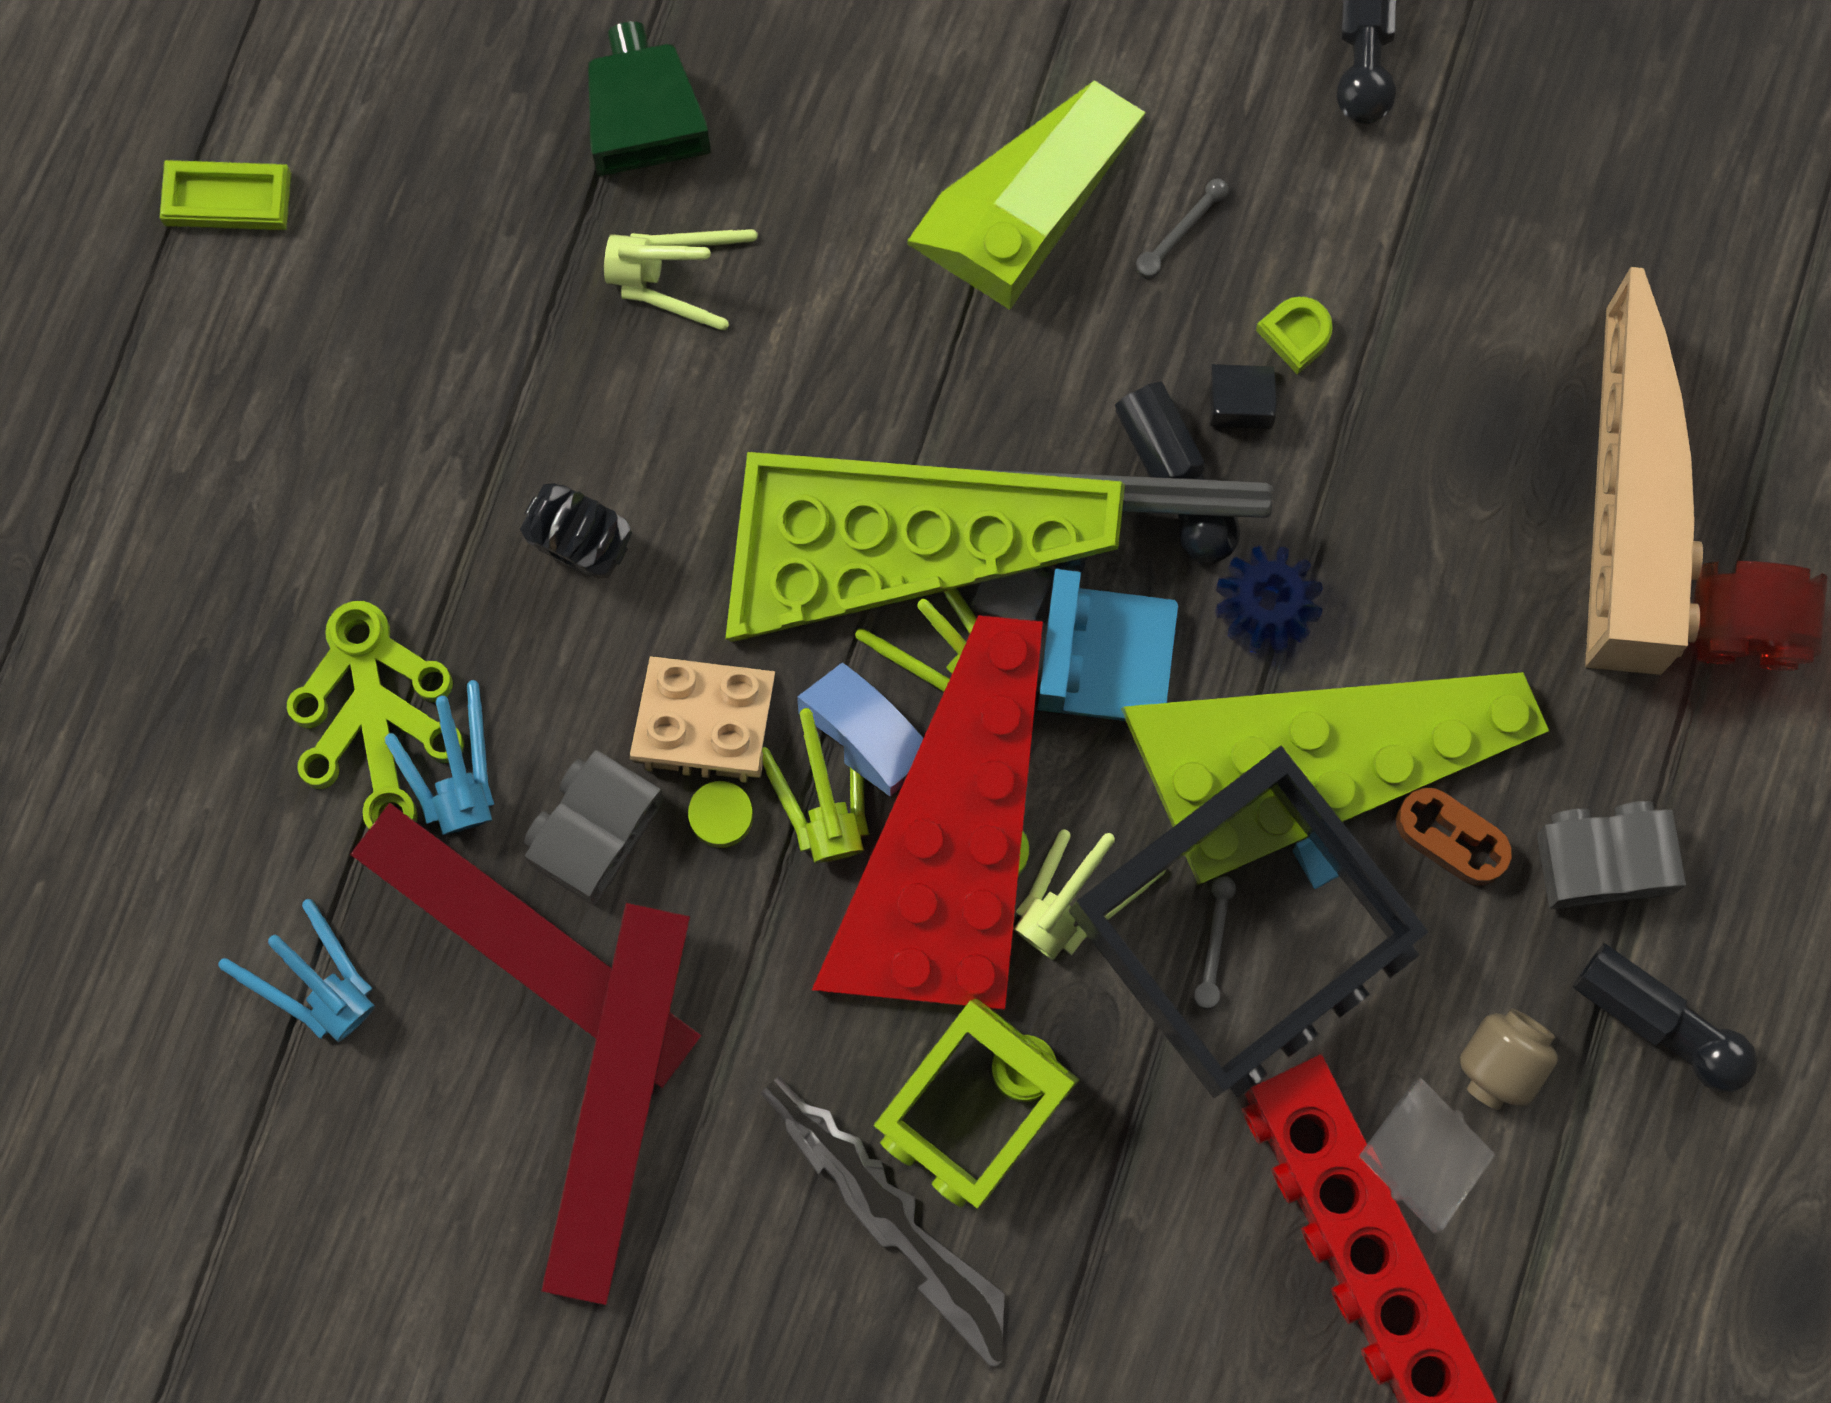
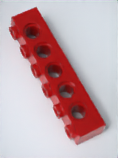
M1322 1054L1251 1087L1245 1094L1250 1105L1242 1109L1245 1121L1258 1144L1266 1141L1269 1142L1279 1162V1165L1271 1168L1277 1186L1288 1204L1298 1200L1309 1222L1308 1225L1301 1228L1305 1242L1318 1264L1326 1260L1328 1261L1339 1285L1331 1288L1332 1295L1346 1322L1351 1324L1358 1321L1369 1343L1368 1346L1361 1349V1352L1377 1384L1382 1385L1388 1382L1398 1403H1497ZM1307 1119L1320 1127L1323 1133V1145L1319 1152L1307 1154L1294 1147L1290 1139V1128L1294 1121ZM1329 1178L1340 1179L1350 1187L1353 1194V1203L1347 1213L1336 1214L1324 1207L1320 1199V1187L1324 1180ZM1357 1238L1371 1239L1381 1248L1383 1262L1377 1273L1364 1274L1353 1266L1350 1259V1249ZM1388 1298H1399L1405 1301L1412 1310L1413 1323L1409 1331L1404 1335L1390 1333L1381 1322L1380 1311ZM1421 1358L1435 1361L1443 1373V1385L1439 1392L1432 1397L1420 1394L1414 1388L1411 1381L1412 1368Z

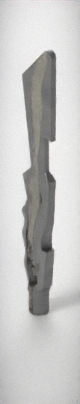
M780 1076L774 1079L760 1094L782 1117L781 1119L786 1123L787 1133L818 1175L825 1169L836 1181L845 1203L881 1247L897 1246L928 1279L918 1287L920 1292L990 1366L1000 1364L1003 1343L1004 1293L914 1224L915 1197L887 1184L882 1160L869 1159L860 1137L839 1131L830 1111L807 1105Z

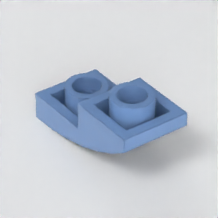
M842 662L798 696V714H800L802 709L809 708L813 713L815 726L844 746V763L887 795L892 796L902 788L923 741V737L878 690Z

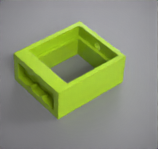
M977 998L969 1001L873 1126L885 1134L880 1144L891 1155L910 1167L917 1160L937 1177L931 1184L946 1199L963 1208L967 1201L976 1208H979L989 1198L1080 1079ZM968 1034L975 1037L1045 1093L978 1181L902 1121Z

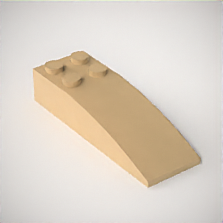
M1630 267L1606 309L1585 668L1661 675L1677 657L1682 656L1684 649L1688 646V642L1694 643L1697 638L1700 609L1698 604L1690 603L1691 580H1698L1701 573L1703 544L1701 541H1693L1694 501L1691 452L1682 394L1667 334L1644 268Z

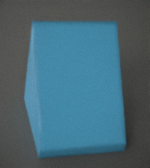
M1309 837L1295 845L1293 853L1314 889L1339 877Z

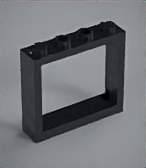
M1282 745L1079 898L1069 909V913L1213 1098H1216L1229 1088L1238 1098L1249 1088L1257 1084L1268 1075L1261 1065L1263 1061L1280 1048L1289 1058L1319 1035L1312 1025L1313 1022L1330 1009L1334 1011L1338 1018L1349 1012L1370 995L1363 986L1364 982L1381 969L1389 979L1404 969L1409 963L1420 956L1413 947V944L1429 933ZM1269 790H1272L1388 938L1221 1067L1112 927L1105 915Z

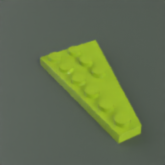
M747 452L725 639L730 642L739 641L1117 550L1125 485L1122 481Z
M1523 672L1124 706L1121 708L1172 827L1280 745H1282L1343 822L1549 731ZM1269 790L1185 854L1197 884H1201L1308 836L1274 792Z

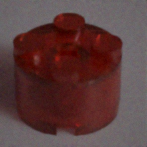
M1737 561L1736 574H1718L1719 562L1702 564L1700 576L1695 583L1694 604H1698L1700 609L1699 629L1695 642H1690L1691 645L1697 647L1696 660L1714 664L1735 663V657L1760 656L1759 667L1796 671L1799 670V664L1813 663L1814 657L1821 654L1827 575L1821 573L1810 580L1811 569L1794 565L1756 561Z

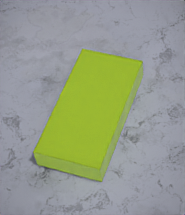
M165 160L160 220L164 226L287 230L291 171L287 164Z

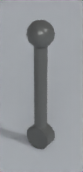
M1216 178L1209 181L1205 187L1206 194L1153 252H1144L1139 255L1136 270L1141 277L1151 279L1157 276L1160 272L1161 260L1214 202H1222L1228 197L1230 189L1225 180Z
M1228 876L1217 877L1211 885V891L1216 900L1203 982L1194 992L1195 1003L1203 1009L1213 1008L1220 999V991L1215 983L1228 900L1232 899L1237 891L1234 880Z

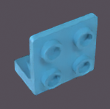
M1055 569L1037 710L1126 721L1121 711V708L1124 706L1167 703L1178 610L1177 602L1171 599L1079 588L1081 572Z

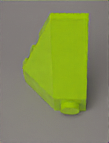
M1094 80L942 191L907 240V245L1010 310L1140 125L1146 112Z

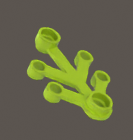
M365 601L348 602L338 607L331 614L326 625V639L330 650L304 687L297 688L290 694L286 705L287 712L293 721L303 728H314L322 724L328 714L326 698L350 667L355 690L317 745L306 750L300 756L297 765L298 773L302 780L312 788L324 789L331 786L339 775L338 760L362 727L373 793L366 799L363 806V819L366 826L370 829L389 803L402 808L403 813L417 823L418 813L416 805L409 795L400 789L395 758L385 743V737L387 734H390L388 721L423 743L425 750L433 760L440 763H449L447 752H437L433 749L434 738L442 733L440 722L435 721L381 686L377 661L412 680V685L419 697L427 702L435 703L437 697L442 695L447 697L452 690L453 680L449 671L442 663L425 661L390 638L388 620L378 607ZM362 624L370 628V634L366 641L360 644L349 642L348 634L354 626ZM430 672L441 673L443 675L442 686L435 691L422 689L421 682L426 674ZM308 697L318 700L317 711L312 716H298L297 706L301 700ZM456 727L461 752H463L464 739ZM317 758L327 759L329 761V769L323 777L311 778L308 776V766L313 760Z

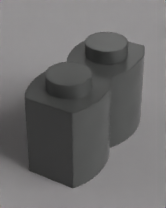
M595 750L586 762L578 758L570 766L559 787V791L565 794L561 803L551 815L545 811L540 813L530 826L524 839V844L530 847L525 858L531 867L592 905L599 901L610 886L629 852L642 837L664 801L660 788L598 750Z
M1639 801L1615 807V816L1591 818L1589 809H1571L1551 815L1552 823L1546 824L1537 833L1549 909L1575 908L1608 902L1650 899L1673 895L1686 886L1673 810H1654L1653 802Z

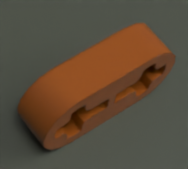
M1421 788L1412 792L1400 805L1396 815V827L1401 838L1408 845L1463 882L1470 885L1484 886L1494 882L1508 868L1511 861V845L1507 836L1497 827L1445 792L1435 788ZM1429 804L1435 806L1439 810L1436 821L1452 832L1451 835L1448 837L1433 827H1430L1424 834L1417 831L1414 826L1417 823L1418 817L1410 811L1411 808L1415 807L1422 811ZM1457 837L1475 847L1482 840L1489 842L1493 846L1489 856L1496 862L1495 867L1485 863L1478 870L1472 868L1468 864L1472 854L1468 849L1455 841Z

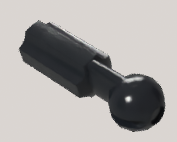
M1343 0L1341 40L1354 46V63L1340 78L1337 87V102L1341 111L1350 120L1361 124H1370L1381 120L1392 109L1395 101V82L1392 75L1381 66V47L1394 41L1396 0Z
M1162 381L1147 384L1141 389L1127 394L1115 404V411L1150 477L1205 480L1202 475L1205 469V462ZM1178 514L1181 520L1179 526L1181 546L1191 558L1202 562L1216 563L1230 556L1238 546L1240 538L1238 517Z
M1603 943L1595 952L1572 986L1579 993L1653 1045L1663 1044L1693 1066L1695 1075L1709 1089L1720 1093L1735 1092L1744 1088L1756 1072L1757 1056L1755 1049L1744 1034L1730 1029L1716 1028L1687 1007V1000L1606 943Z

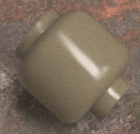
M1510 1009L1507 1015L1499 1013L1488 1015L1483 1019L1459 1058L1462 1070L1471 1079L1466 1089L1476 1099L1496 1110H1500L1505 1102L1520 1107L1530 1104L1534 1101L1557 1066L1558 1055L1551 1045L1555 1036L1542 1024L1516 1009Z

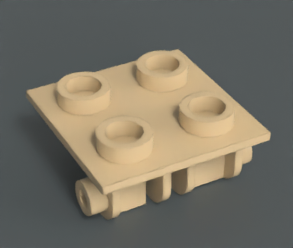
M650 656L630 751V760H633V763L645 764L646 771H652L653 768L678 771L679 766H683V775L690 776L692 767L702 768V777L709 778L711 770H716V776L740 778V782L747 783L748 777L760 778L763 765L762 747L775 671Z

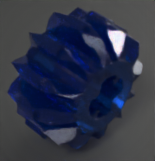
M1262 546L1253 547L1251 565L1241 558L1234 557L1228 566L1233 578H1219L1216 586V592L1227 598L1217 604L1215 609L1216 616L1222 619L1237 618L1230 625L1227 636L1231 640L1240 638L1246 631L1252 634L1249 642V650L1252 653L1259 652L1264 638H1270L1272 648L1277 654L1286 651L1287 635L1303 643L1310 634L1305 622H1318L1323 611L1319 605L1310 601L1321 595L1323 590L1322 583L1314 580L1302 581L1311 568L1308 560L1299 561L1293 568L1286 565L1289 557V549L1286 546L1278 549L1274 561H1268L1266 551ZM1265 589L1278 593L1273 610H1266L1260 607Z

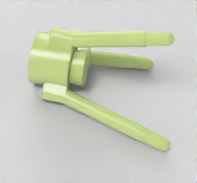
M725 230L665 235L631 233V236L612 234L608 239L605 251V282L607 284L622 285V299L644 301L701 324H706L719 330H726L729 323L725 318L646 288L647 282H658L662 260H706L711 256L710 249L694 246L753 242L757 239L758 234L755 230Z
M1061 830L1052 848L1049 850L1029 895L1015 911L1021 918L1013 927V930L1052 960L1057 957L1062 949L1072 955L1087 937L1079 925L1076 927L1073 925L1076 920L1069 913L1071 908L1069 904L1114 844L1115 838L1111 833H1106L1102 836L1058 896L1049 892L1042 901L1071 836L1068 830ZM1166 870L1105 915L1106 919L1109 920L1148 889L1151 884L1165 874Z

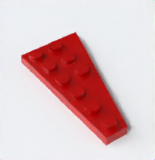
M978 615L812 990L967 1005L970 1000L978 998L989 1008L1005 1009L1042 637V621Z

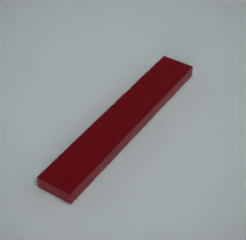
M389 803L350 855L596 1038L612 968ZM671 1012L655 1083L661 1088L666 1085L701 1038L699 1033Z
M629 903L625 904L542 1292L604 1305L608 1302L690 916Z

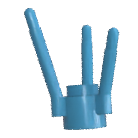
M471 680L467 684L473 775L472 773H466L454 719L452 718L449 701L446 696L437 697L436 706L452 777L435 783L438 795L433 797L397 736L390 733L385 737V743L394 756V760L421 804L426 824L439 821L443 835L463 831L492 821L489 806L494 805L488 784L480 687L475 680Z
M306 899L303 901L302 907L344 980L341 981L335 973L323 980L278 935L270 936L268 944L313 990L306 999L313 1007L312 1010L227 958L221 959L218 966L222 971L235 978L244 986L305 1023L320 1039L329 1033L337 1042H340L351 1034L374 1010L375 1005L366 997L373 988L357 973L315 902L311 899Z

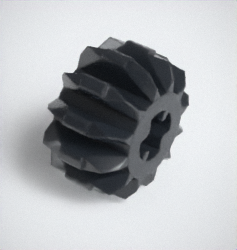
M556 483L543 484L538 495L530 501L524 513L526 517L520 527L526 542L536 547L538 551L547 554L555 561L561 562L573 570H578L589 577L593 576L597 579L609 578L615 566L620 565L628 550L626 546L632 535L627 520L617 515L614 510L603 506L597 500H593L579 491L576 492Z

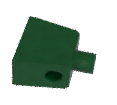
M623 22L611 27L608 31L612 55L595 58L588 64L590 147L597 176L710 154L711 147L707 124L674 45L664 44L648 47L644 25L640 22Z

